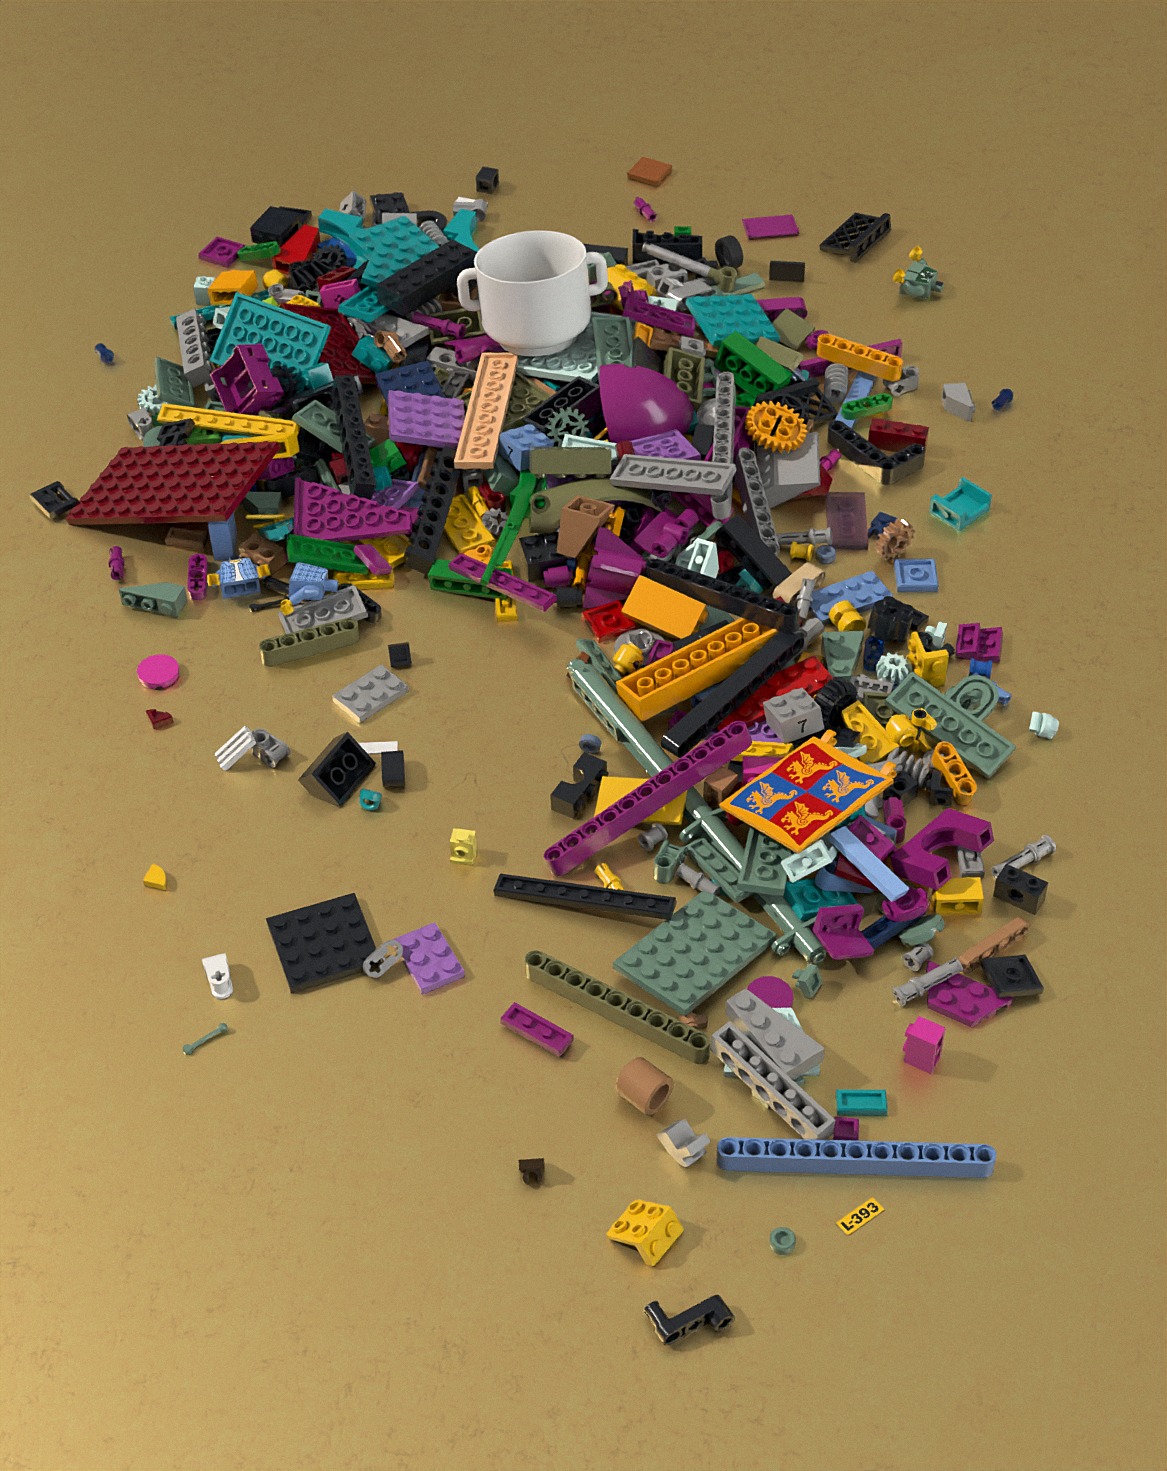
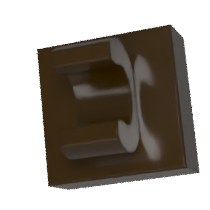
M544 1158L519 1160V1171H525L523 1174L524 1183H528L527 1177L531 1172L537 1174L538 1182L542 1181V1174L539 1170L545 1169Z

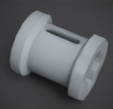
M656 822L647 832L638 835V841L646 851H651L658 842L665 841L668 834L665 828Z
M924 942L915 945L911 952L905 953L902 956V960L910 970L916 972L921 968V964L926 959H931L934 956V952L931 946Z

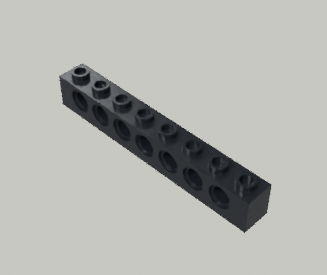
M336 375L331 396L339 438L342 444L350 494L371 500L376 482L355 378Z
M445 445L441 452L437 451L433 459L435 464L431 467L429 472L431 477H429L425 485L427 491L425 490L421 498L423 504L420 505L417 511L419 518H416L412 527L415 531H412L408 540L411 544L407 546L404 553L406 557L404 565L425 575L434 563L461 469H455L454 466L457 451Z

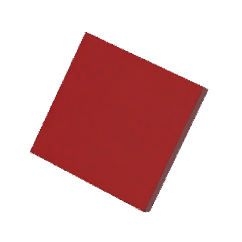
M619 600L582 612L583 620L598 643L619 637L627 631L636 629L633 620L623 616L621 612L623 605Z

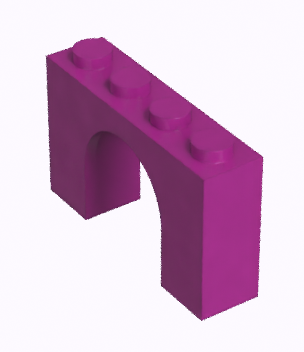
M947 808L890 856L894 874L938 890L951 879L948 859L931 854L930 852L939 847L957 845L981 853L994 841L991 822Z

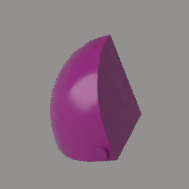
M625 364L600 366V395L611 443L617 444L621 441H633L675 429L682 435L687 432L693 421L695 409L687 394L682 392L675 382L659 372L641 366H636V368L625 367Z

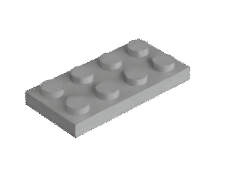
M355 585L341 589L337 593L333 592L325 595L322 600H312L293 607L294 611L289 615L285 616L282 612L278 613L286 634L344 618H354L358 621L368 617Z

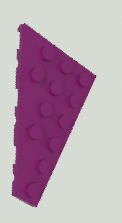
M295 478L293 535L344 542L412 534V516L410 512L397 510L392 506H382L376 501L359 498L353 494L347 495L328 486H321L315 482L309 483L301 480V478Z

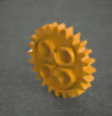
M765 401L762 402V405L756 403V406H752L748 411L744 422L746 424L745 429L749 430L747 434L753 435L752 441L758 440V446L764 444L765 449L770 447L772 452L778 449L780 453H782L783 449L789 453L790 449L795 451L797 447H801L806 438L807 430L805 429L807 425L803 424L804 419H798L799 413H793V408L788 410L787 405L781 407L779 402L774 405L772 401L769 402V405ZM780 417L781 421L778 425V428L774 436L772 437L770 436V434L775 426L777 419Z

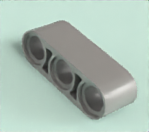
M698 281L672 289L668 293L667 298L678 299V310L685 311L689 309L686 305L687 298L696 296L709 297L715 294L716 290L703 281Z

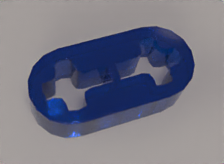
M875 637L866 639L863 656V667L866 670L876 671L878 661L883 656L884 641Z

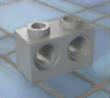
M667 263L647 268V282L657 290L662 277L677 279L681 283L687 282L688 272L685 268Z

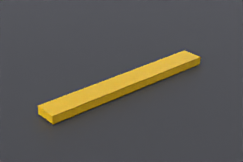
M164 403L157 418V421L163 424L191 418L195 422L194 428L250 436H267L295 432L298 435L301 427L290 420Z

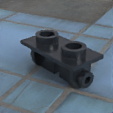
M652 489V503L665 512V505L669 504L672 500L671 491Z

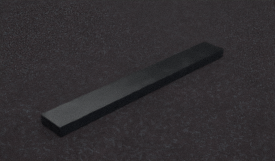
M501 873L493 890L494 896L671 920L677 903L676 897Z

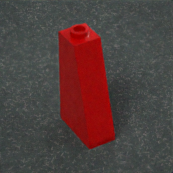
M304 224L280 248L281 251L272 257L273 269L288 275L289 265L292 262L310 261V258H314L313 253H316L318 250L317 244L321 243L319 228Z

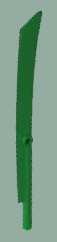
M529 469L520 472L516 497L504 529L481 578L480 584L482 586L488 585L495 567L503 565L530 504V497L534 493L538 480L537 477L531 475Z

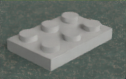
M379 665L332 695L334 703L357 722L361 723L409 692L407 684L383 665Z

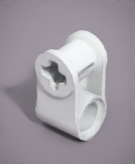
M222 953L202 959L213 996L217 999L229 997L233 992V986L226 954Z

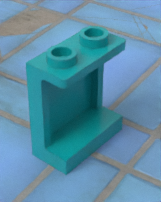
M961 477L958 487L943 498L937 494L931 497L929 513L960 531L990 510L992 495L966 478Z

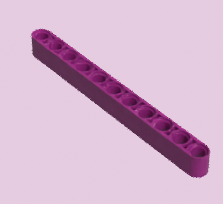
M735 721L549 847L544 853V859L551 873L555 876L566 874L748 749L752 744V739L746 724L742 721Z

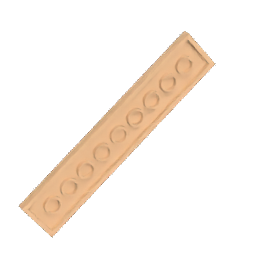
M513 353L481 354L454 460L455 469L494 468L499 447V437L503 430L519 355Z

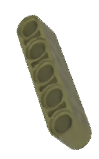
M344 618L265 639L259 644L262 664L268 667L354 645L360 639L358 622L354 618Z

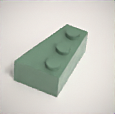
M864 631L822 632L821 654L823 656V666L833 678L842 677L850 681L851 675L854 676L859 656L863 649Z

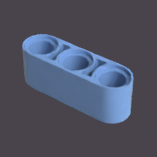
M833 860V862L821 867L814 879L815 884L820 889L826 891L873 893L875 891L834 875L837 860Z

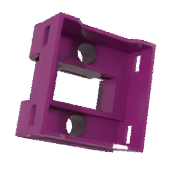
M260 343L238 344L233 349L234 353L221 367L215 369L210 376L226 412L235 413L234 410H238V414L258 416L262 410L270 411L284 396V391L278 378L272 376L267 364L270 359L264 345ZM221 378H224L226 385H223ZM250 381H252V382H253V385H254V387H253L251 390H250V387H249V385H248V383H250Z

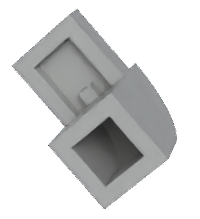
M686 1119L675 1121L657 1134L666 1151L684 1167H688L705 1155L707 1152L704 1147L711 1142L706 1133L695 1135Z

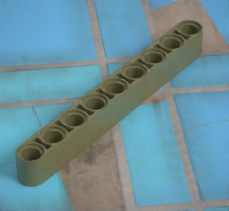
M533 950L526 954L525 971L526 977L530 981L693 1063L702 1064L709 1059L710 1038L704 1032L541 951Z

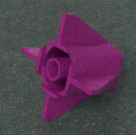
M599 527L593 551L597 552V555L592 557L588 568L587 579H590L591 583L588 582L586 585L582 606L585 608H594L627 599L639 575L643 574L646 568L647 561H643L642 556L607 528Z

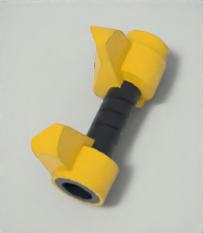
M923 708L915 709L911 713V722L917 728L918 734L915 742L907 746V748L911 752H918L920 749L927 752L932 748L927 743L922 727L932 731L936 727L937 722Z

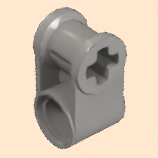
M907 366L902 369L899 380L889 381L883 379V385L890 388L894 396H900L909 391L916 390L919 386V369L915 366Z
M146 408L127 414L131 428L142 441L145 434L152 429V419Z
M255 729L252 731L256 744L251 748L252 754L260 758L268 766L274 768L280 759L290 755L291 752L287 744L270 734L267 730Z

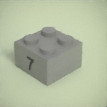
M803 688L794 689L789 693L763 702L767 725L784 744L824 729L821 707Z

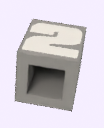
M662 277L655 293L662 298H667L668 293L672 289L685 285L677 279Z

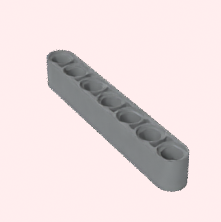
M741 448L733 464L736 466L734 476L746 522L777 556L780 547L756 457L749 448Z

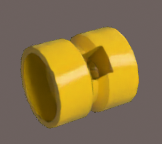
M848 600L838 602L831 608L829 619L838 628L839 632L865 630V619Z

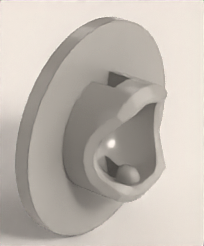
M634 629L618 637L614 650L616 654L622 644H634L643 651L644 661L639 668H644L656 639L665 640L654 631Z

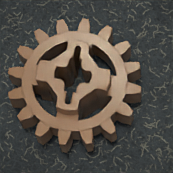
M897 519L895 524L890 522L889 526L883 528L884 532L878 535L879 539L875 541L877 544L875 547L876 553L885 560L889 558L893 560L896 555L900 557L901 553L907 551L906 547L911 546L910 541L914 539L912 535L915 533L913 526L904 519L901 521Z

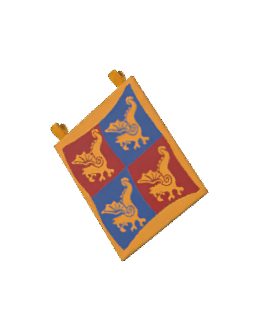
M829 729L821 739L813 736L721 802L719 806L721 809L799 854L893 784L894 780L892 778L897 775V772L893 770L896 764L889 761L880 772L833 747L837 743V740L833 738L836 732Z

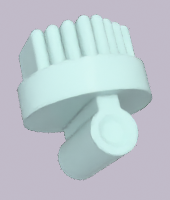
M1033 712L1029 731L1034 732L1036 736L1052 739L1058 731L1059 721L1050 714Z

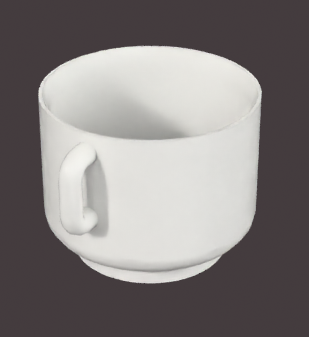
M526 231L495 239L478 251L474 259L475 268L463 270L457 278L461 306L468 311H480L484 331L494 341L500 343L503 349L521 356L549 355L571 346L590 321V296L601 294L605 291L608 284L607 263L601 254L597 252L586 253L585 246L578 239L554 231ZM594 263L596 265L597 283L589 285L587 264ZM471 279H476L478 300L470 299L468 281Z

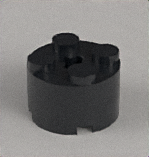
M885 596L883 600L876 601L873 604L867 626L871 630L870 634L884 642L891 643L892 639L898 640L897 643L905 641L914 617V607L898 602L891 596Z

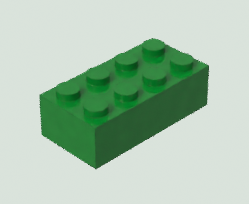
M734 331L722 340L714 363V367L721 373H732L735 383L755 399L759 394L788 386L792 377L791 372L737 331Z

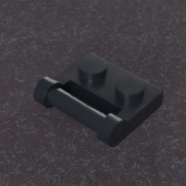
M59 481L30 494L31 500L50 519L71 510L80 502L77 498H73ZM54 493L59 494L65 502L61 501Z

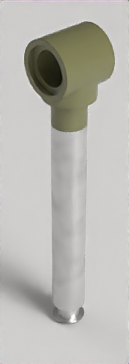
M647 242L642 247V252L647 251L649 255L713 279L717 287L724 292H731L735 288L737 271L732 267H723L717 270L656 245H648Z

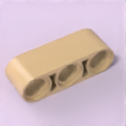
M807 562L775 588L773 598L781 596L786 603L796 606L798 603L796 598L797 595H800L803 578L813 579L816 582L814 591L823 583L826 572Z

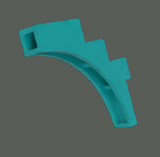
M325 208L318 217L319 232L342 241L352 250L357 258L353 268L358 269L364 262H369L348 241L349 235L365 230L363 218Z
M460 209L445 227L443 234L449 241L453 239L477 252L480 250L472 239V234L477 227L476 212Z

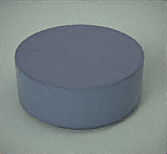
M822 545L816 549V560L818 562L829 564L835 560L836 550L833 547Z
M592 734L582 735L579 741V747L584 752L591 754L599 752L602 744L601 740Z

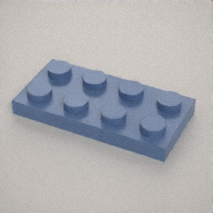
M869 571L813 591V602L809 606V612L813 617L821 620L823 625L832 623L829 619V612L838 602L848 600L856 608L857 612L861 613L872 609L876 601L883 600L885 596L893 597V594L873 571Z

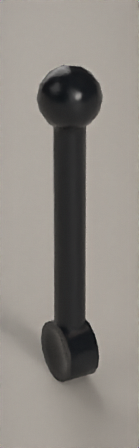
M286 596L282 600L259 605L251 604L249 608L251 612H256L260 608L278 605L283 600L290 599L288 598L289 596Z

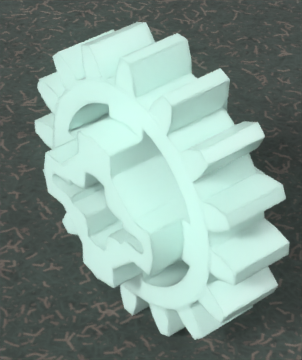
M156 384L153 388L148 386V390L142 389V394H138L137 399L140 409L146 408L147 412L151 413L152 416L156 413L159 414L163 403L170 404L157 398Z

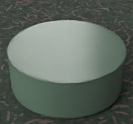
M779 1227L771 1232L769 1245L772 1251L780 1255H786L794 1250L796 1237L790 1229Z

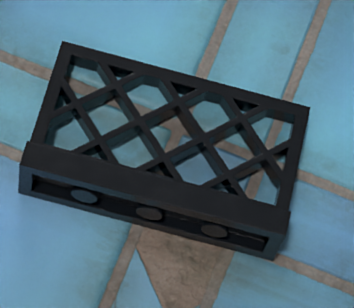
M855 212L819 245L820 250L848 255L851 262H857L891 230L890 214L884 213L880 217Z
M817 378L759 394L753 404L754 407L756 403L760 404L768 393L772 394L774 391L777 393L782 391L784 394L789 392V395H795L797 399H802L803 402H806V408L809 409V413L816 416V418L809 417V419L814 420V424L834 419L838 415V412L818 388L820 382ZM816 395L820 401L811 399L810 397ZM808 404L817 406L818 410L808 407ZM821 408L828 410L829 414L821 412Z

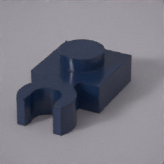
M879 512L871 522L867 538L877 535L878 540V535L884 532L883 528L889 526L890 522L895 524L898 518Z

